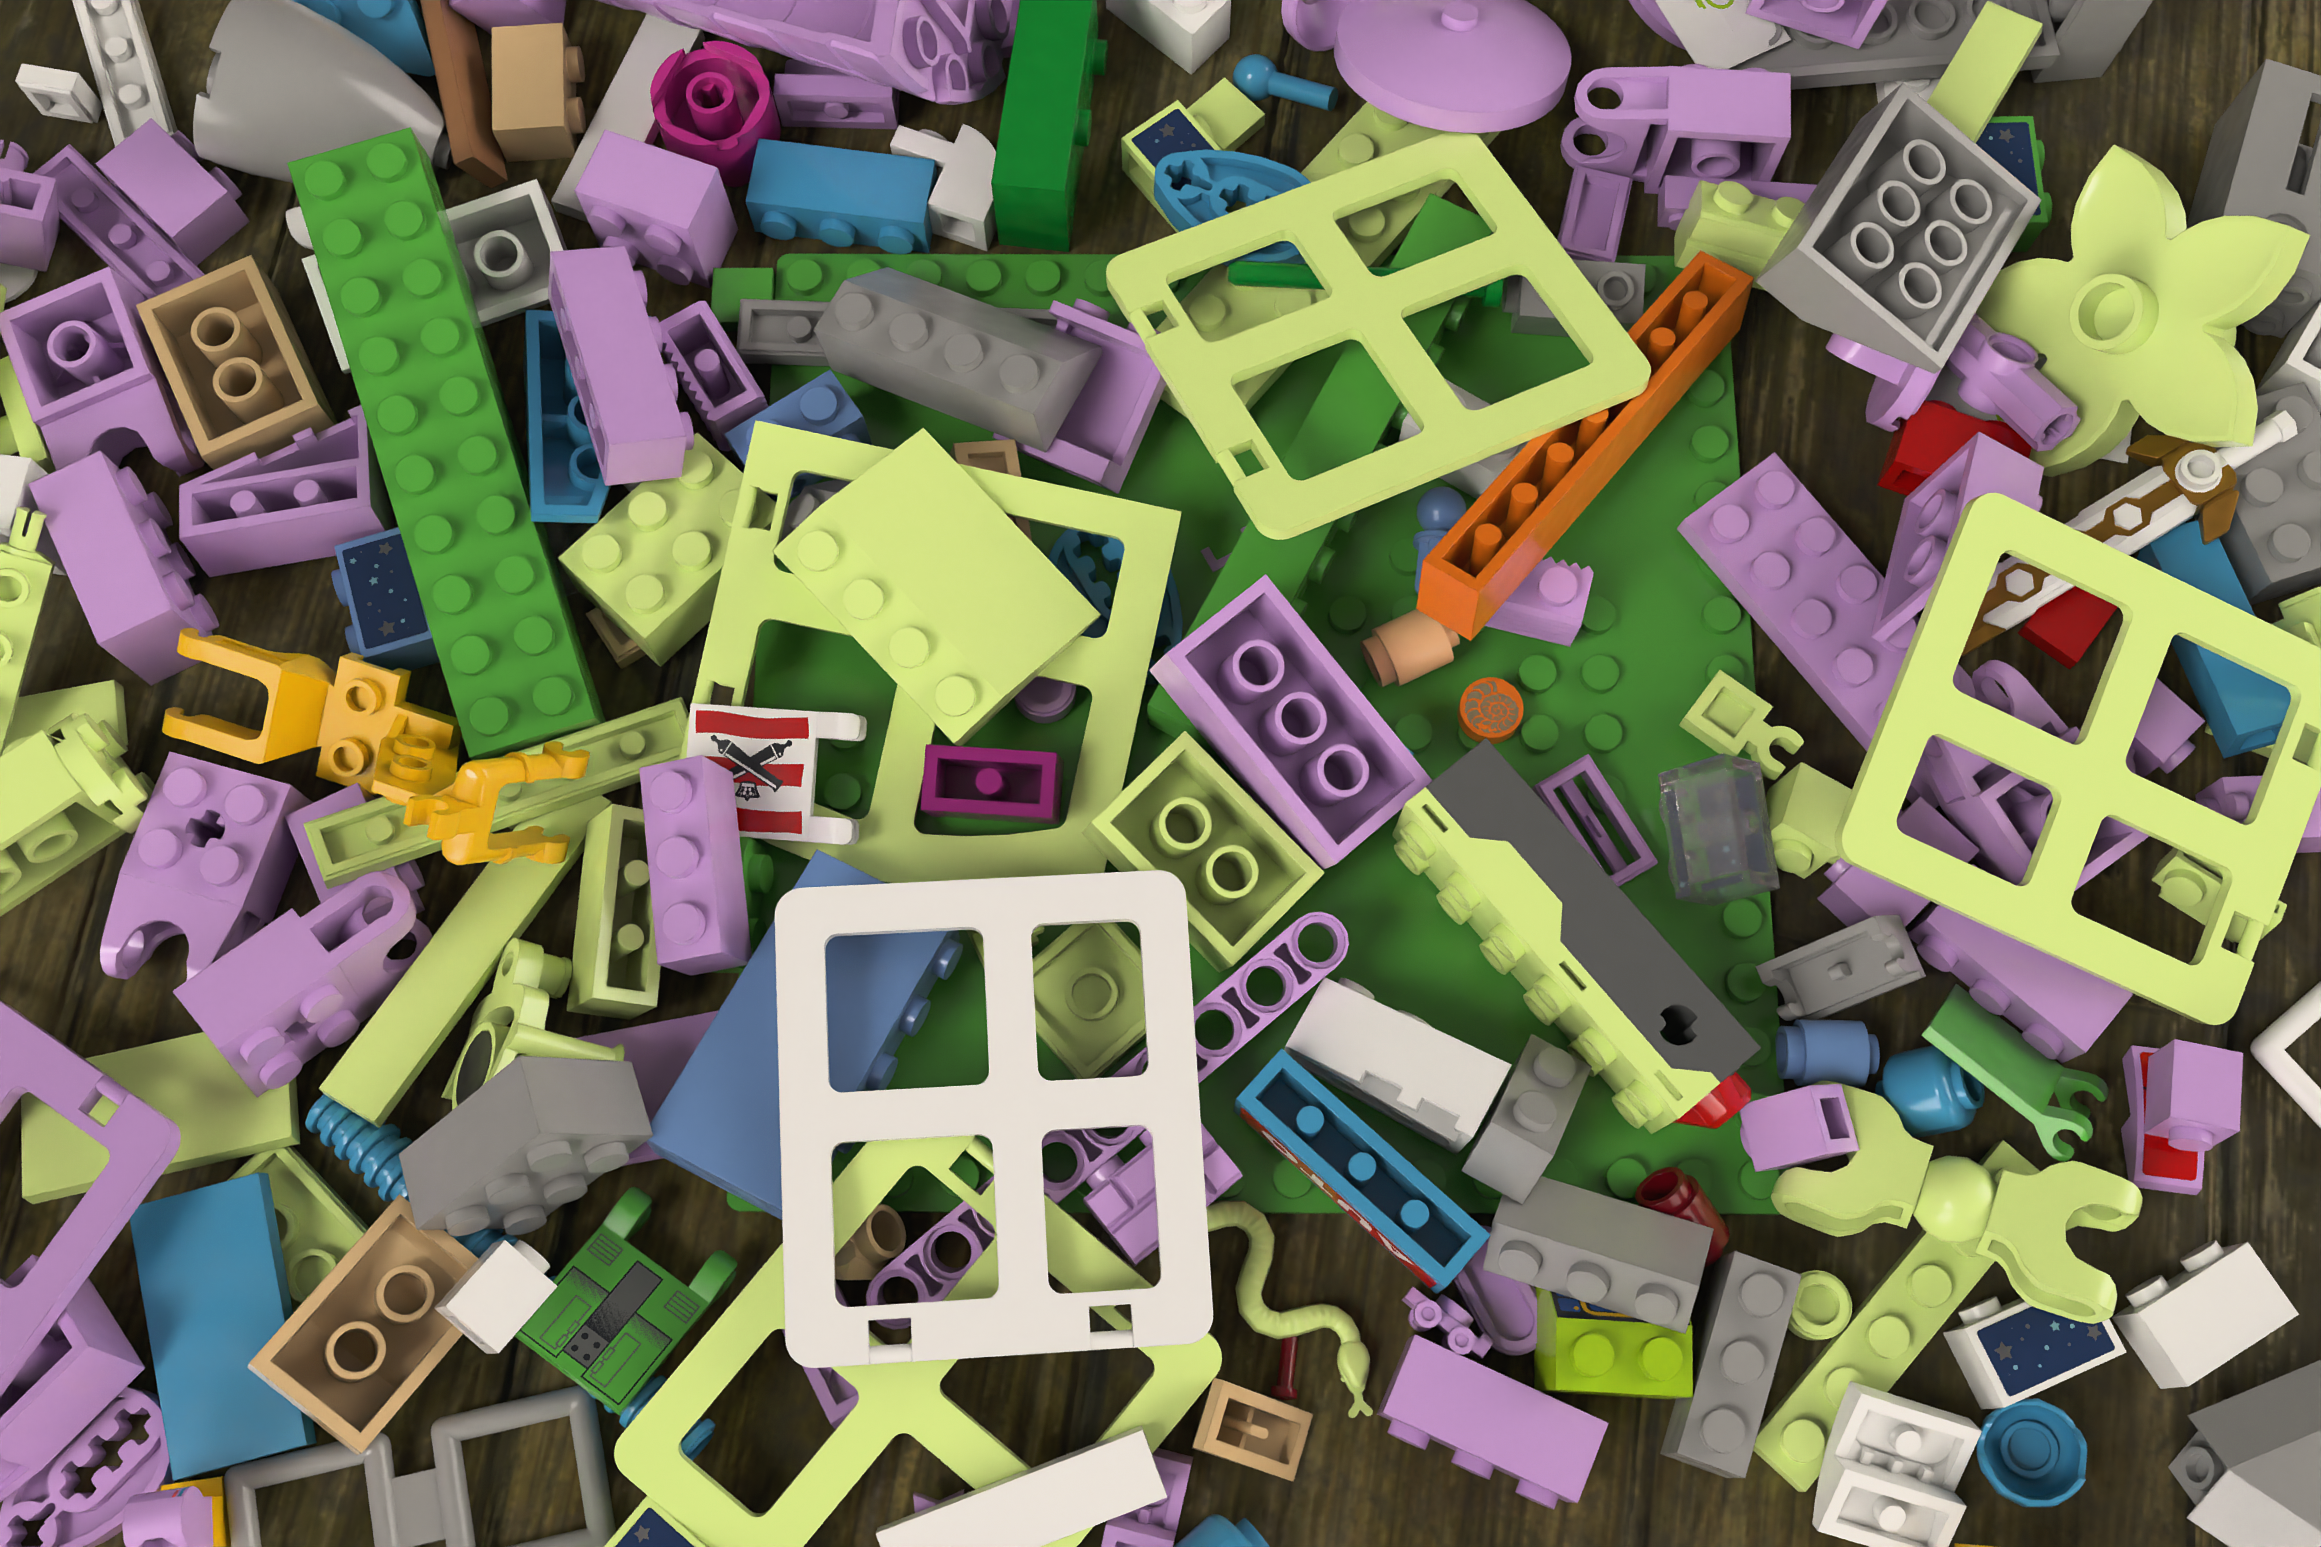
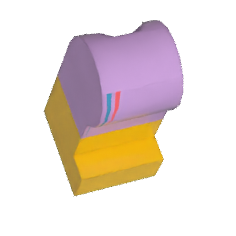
M224 1476L161 1485V1491L131 1496L125 1505L122 1529L125 1547H231Z

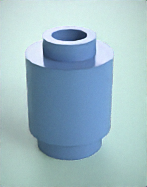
M1797 1019L1793 1026H1780L1777 1030L1775 1042L1778 1076L1780 1079H1793L1797 1086H1809L1823 1080L1838 1082L1851 1087H1863L1868 1075L1875 1074L1878 1070L1880 1060L1878 1039L1875 1034H1868L1866 1026L1862 1021Z

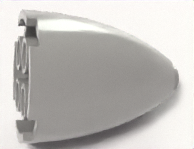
M231 0L209 46L211 51L216 52L212 60L207 77V93L199 92L196 95L193 139L195 150L199 157L252 175L293 183L288 162L411 127L430 158L434 174L437 173L439 167L446 170L450 168L453 157L444 113L411 77L375 47L340 24L292 0Z

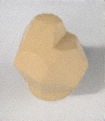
M885 1204L877 1205L836 1254L835 1279L873 1280L890 1259L900 1255L906 1243V1231L901 1217L893 1208Z

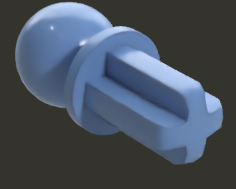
M1435 487L1428 490L1420 498L1417 505V519L1424 531L1416 533L1413 537V546L1419 550L1414 586L1417 594L1423 559L1467 511L1462 496L1449 487Z

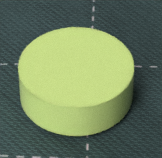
M1812 1270L1800 1273L1802 1276L1787 1328L1798 1337L1811 1341L1829 1339L1838 1335L1846 1328L1852 1315V1300L1846 1286L1836 1276L1825 1271Z

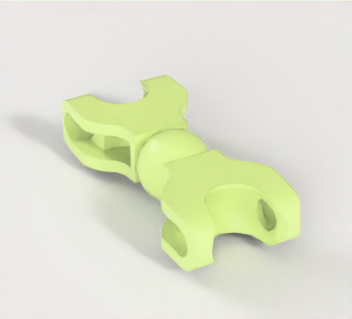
M1822 1080L1812 1085H1827L1841 1083ZM1845 1084L1841 1085L1860 1150L1847 1153L1849 1164L1836 1171L1824 1172L1794 1167L1786 1170L1774 1184L1771 1200L1780 1214L1828 1235L1836 1237L1853 1235L1864 1231L1873 1224L1883 1222L1907 1229L1913 1214L1922 1229L1940 1241L1964 1243L1979 1238L1975 1253L1997 1261L2006 1271L2012 1287L2027 1304L2059 1316L2091 1324L2103 1322L2113 1316L2117 1302L2116 1284L2110 1275L2090 1266L2074 1255L2066 1242V1231L2077 1226L2102 1229L2110 1232L2126 1229L2139 1217L2143 1201L2140 1190L2132 1182L2077 1161L2057 1163L2047 1167L2038 1174L2027 1176L2003 1169L1997 1184L1986 1168L1967 1157L1944 1156L1929 1161L1934 1146L1913 1138L1904 1129L1898 1113L1882 1096Z

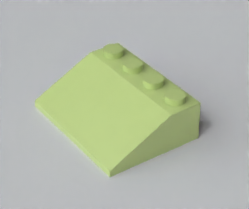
M924 428L821 504L772 550L956 746H963L1101 616L1090 602Z

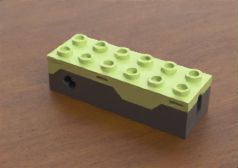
M1487 738L1404 804L1392 834L1397 840L1394 850L1400 860L1415 875H1420L1424 872L1440 890L1436 897L1444 911L1459 925L1467 921L1483 940L1479 947L1488 962L1501 974L1506 975L1508 972H1511L1527 990L1523 995V999L1529 1009L1545 1025L1550 1026L1554 1022L1571 1041L1567 1046L1569 1054L1591 1065L1592 1068L1589 1075L1594 1077L1599 1074L1616 1093L1612 1097V1102L1628 1123L1637 1129L1644 1125L1650 1134L1671 1123L1717 1129L1751 1100V1088L1736 1071L1761 1047ZM1660 1031H1663L1666 1034V1036L1668 1037L1667 1041L1663 1039L1662 1035L1660 1034Z

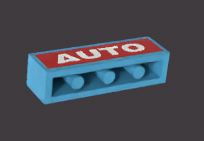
M1282 1048L1236 1098L1233 1111L1435 1294L1449 1285L1491 1236Z

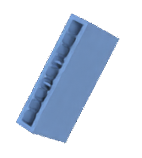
M817 849L793 889L887 883ZM774 919L651 1121L650 1126L653 1136L646 1143L655 1154L782 1220ZM958 930L837 936L829 940L825 951L829 1082L833 1090L837 1092H857L886 1089L898 1064V1058L893 1055L905 1034L913 1037L920 1030L931 1006V1001L926 999L938 977L946 980L952 974L961 957L963 944L959 943L960 936ZM855 1142L838 1145L832 1153V1162L838 1151L844 1154L848 1153Z

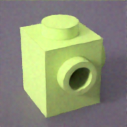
M1800 762L1772 785L1767 791L1762 807L1769 857L1772 863L1783 871L1794 873L1805 879L1825 863L1834 864L1841 857L1835 847V832L1852 789L1803 762Z

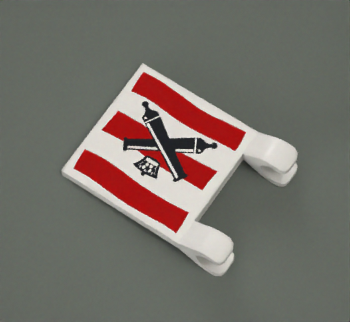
M691 703L686 758L703 755L733 772L739 837L853 845L858 841L859 822L857 820L813 816L819 738L863 741L867 731V720L865 717L853 713Z

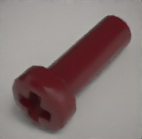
M1298 1337L1282 1339L1276 1386H1271L1270 1395L1277 1399H1297L1298 1390L1293 1388L1299 1342Z

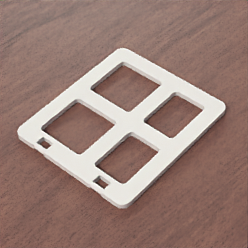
M1151 870L806 887L793 889L783 895L775 909L785 1342L792 1359L804 1367L823 1368L1182 1345L1201 1340L1208 1333L1213 1322V1302L1187 902L1182 882L1170 872ZM1109 922L1133 923L1140 932L1148 1063L1146 1071L1139 1076L1055 1081L1044 1079L1039 1074L1037 1062L1032 933L1040 926ZM952 930L977 931L983 938L989 1057V1075L987 1079L978 1085L857 1092H837L833 1090L829 1082L825 951L829 940L837 936ZM1134 1126L1146 1128L1152 1136L1160 1262V1279L1154 1287L1146 1289L1066 1294L1055 1292L1050 1287L1048 1281L1042 1140L1044 1136L1052 1131ZM977 1135L988 1138L993 1147L999 1278L997 1292L992 1297L985 1299L845 1307L840 1304L836 1297L832 1183V1153L834 1149L842 1143ZM1130 1304L1132 1329L1090 1332L1089 1307ZM911 1318L912 1343L870 1346L869 1320Z

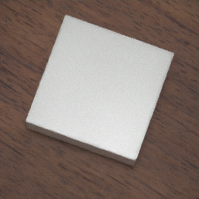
M21 64L15 82L42 115L88 123L98 122L103 104L79 73Z

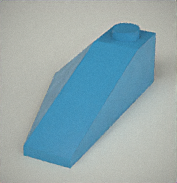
M526 310L523 371L531 522L598 523L611 485L605 486L553 311Z

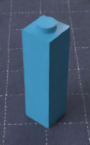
M2198 520L2189 523L2184 522L2140 549L2137 560L2255 616L2219 538L2204 545L2201 539ZM2174 635L2171 643L2223 758L2275 744L2291 702L2289 690L2185 638Z

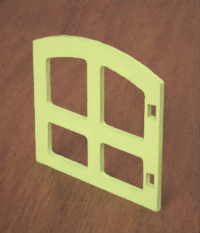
M755 420L692 703L710 704L714 683L716 682L721 686L734 688L731 706L744 707L762 626L768 621L776 620L853 637L794 574L778 569L776 564L777 556L772 550L781 541L793 483L798 475L811 473L852 482L892 452L893 449ZM958 464L1007 516L1119 540L1124 546L1122 564L1106 633L1099 638L1080 635L1037 675V677L1086 687L1092 694L1091 707L1065 823L1055 829L1009 835L955 836L922 834L917 829L915 820L923 786L926 744L932 745L936 724L897 684L870 810L864 818L855 819L859 822V838L857 843L853 845L774 839L762 840L808 860H811L818 849L880 881L890 883L1105 873L1107 858L1082 832L1123 789L1182 511ZM758 490L778 496L770 531L758 528L749 529ZM690 713L679 760L687 757ZM814 803L813 816L853 819Z

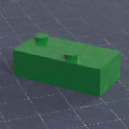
M1020 0L991 181L999 245L1069 252L1084 147H1088L1092 124V110L1090 106L1095 75L1105 76L1107 67L1108 40L1098 39L1097 0Z

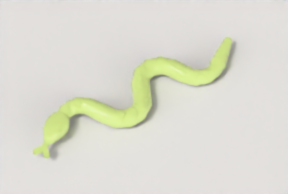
M1220 1200L1207 1206L1208 1232L1224 1227L1237 1226L1244 1230L1249 1238V1249L1235 1287L1241 1316L1255 1332L1275 1339L1299 1336L1321 1328H1330L1335 1331L1340 1337L1342 1344L1337 1354V1365L1341 1381L1345 1382L1350 1392L1354 1394V1403L1348 1412V1416L1355 1418L1360 1410L1366 1416H1371L1373 1410L1363 1401L1362 1395L1368 1378L1370 1356L1368 1349L1361 1342L1360 1332L1352 1317L1338 1306L1325 1303L1310 1304L1280 1312L1269 1309L1263 1301L1262 1290L1273 1261L1275 1235L1265 1214L1245 1201Z

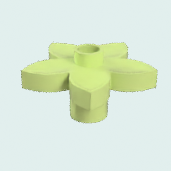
M2114 144L2089 175L2076 202L2071 223V246L2074 256L2072 260L2065 262L2058 259L2035 258L2016 262L2000 270L1975 312L1996 332L2013 335L2025 341L2037 352L2039 358L2047 359L2039 372L2078 406L2077 415L2081 420L2072 435L2063 439L2052 450L2037 452L2032 448L2029 459L2043 466V475L2049 477L2087 467L2110 453L2128 435L2139 415L2149 425L2169 436L2211 447H2253L2258 405L2252 374L2245 359L2234 348L2237 334L2236 326L2257 316L2278 297L2294 275L2310 235L2291 226L2257 216H2221L2202 221L2187 229L2186 214L2180 196L2164 173L2137 154Z

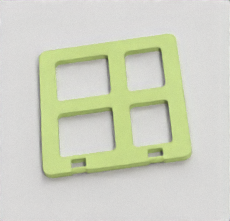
M1444 132L1117 255L1108 263L1106 268L1108 290L1128 322L1133 324L1143 340L1147 353L1214 461L1220 464L1234 487L1235 495L1253 524L1261 534L1276 540L1295 537L1639 396L1647 388L1651 374V366L1647 358L1490 150L1474 133ZM1449 179L1458 184L1494 233L1395 273L1380 277L1373 275L1368 270L1335 221L1437 181ZM1279 241H1289L1296 246L1330 296L1325 300L1222 340L1208 342L1201 338L1168 285L1179 279ZM1522 275L1528 279L1590 365L1482 409H1467L1457 398L1403 318L1508 276ZM1163 310L1174 328L1157 334L1146 316ZM1345 340H1357L1364 346L1421 430V433L1309 479L1295 480L1285 470L1234 390L1233 385ZM1251 449L1264 470L1246 477L1234 456Z
M1987 493L1977 496L1966 504L1960 516L1835 832L1836 850L1840 857L1850 865L2190 1020L2209 1025L2223 1024L2229 1021L2237 1011L2254 966L2252 959L2264 927L2269 926L2321 788V648L2005 495ZM2003 553L2012 555L2112 603L2122 611V625L2079 736L2073 744L1958 691L1953 684L1954 672L1999 558ZM2174 635L2185 638L2286 687L2290 692V705L2247 818L2242 824L2132 773L2126 765V756ZM2304 728L2318 734L2306 765L2292 759ZM1932 735L2050 790L2053 797L2051 808L2023 880L2018 885L2007 882L1907 836L1898 829V814L1926 743ZM2106 816L2201 859L2221 871L2223 877L2221 887L2194 958L2188 964L2081 916L2074 911L2071 904L2072 896L2101 821ZM2233 914L2247 920L2235 953L2221 947Z
M976 1136L867 1142L833 1182L835 1256L902 1175L912 1166H922L989 1221L995 1230V1236L991 1243L942 1301L992 1297L997 1292L999 1286L994 1179L983 1193L980 1194L952 1171L950 1167L965 1150L994 1174L993 1150ZM1044 1194L1048 1272L1073 1293L1154 1287ZM783 1243L620 1435L614 1449L615 1463L620 1472L707 1547H804L896 1435L902 1433L913 1436L975 1490L1031 1468L943 1393L940 1384L941 1380L958 1359L831 1367L856 1388L859 1395L858 1403L771 1508L764 1513H754L689 1459L681 1448L683 1437L769 1334L777 1329H785ZM1116 1305L1090 1307L1116 1330L1132 1329L1131 1321L1115 1308ZM869 1331L870 1346L886 1345ZM1209 1332L1201 1340L1191 1344L1138 1347L1151 1358L1154 1363V1370L1096 1443L1142 1425L1153 1454L1220 1370L1222 1364L1221 1349L1216 1339ZM912 1338L907 1342V1344L912 1343ZM1094 1526L1041 1547H1077Z

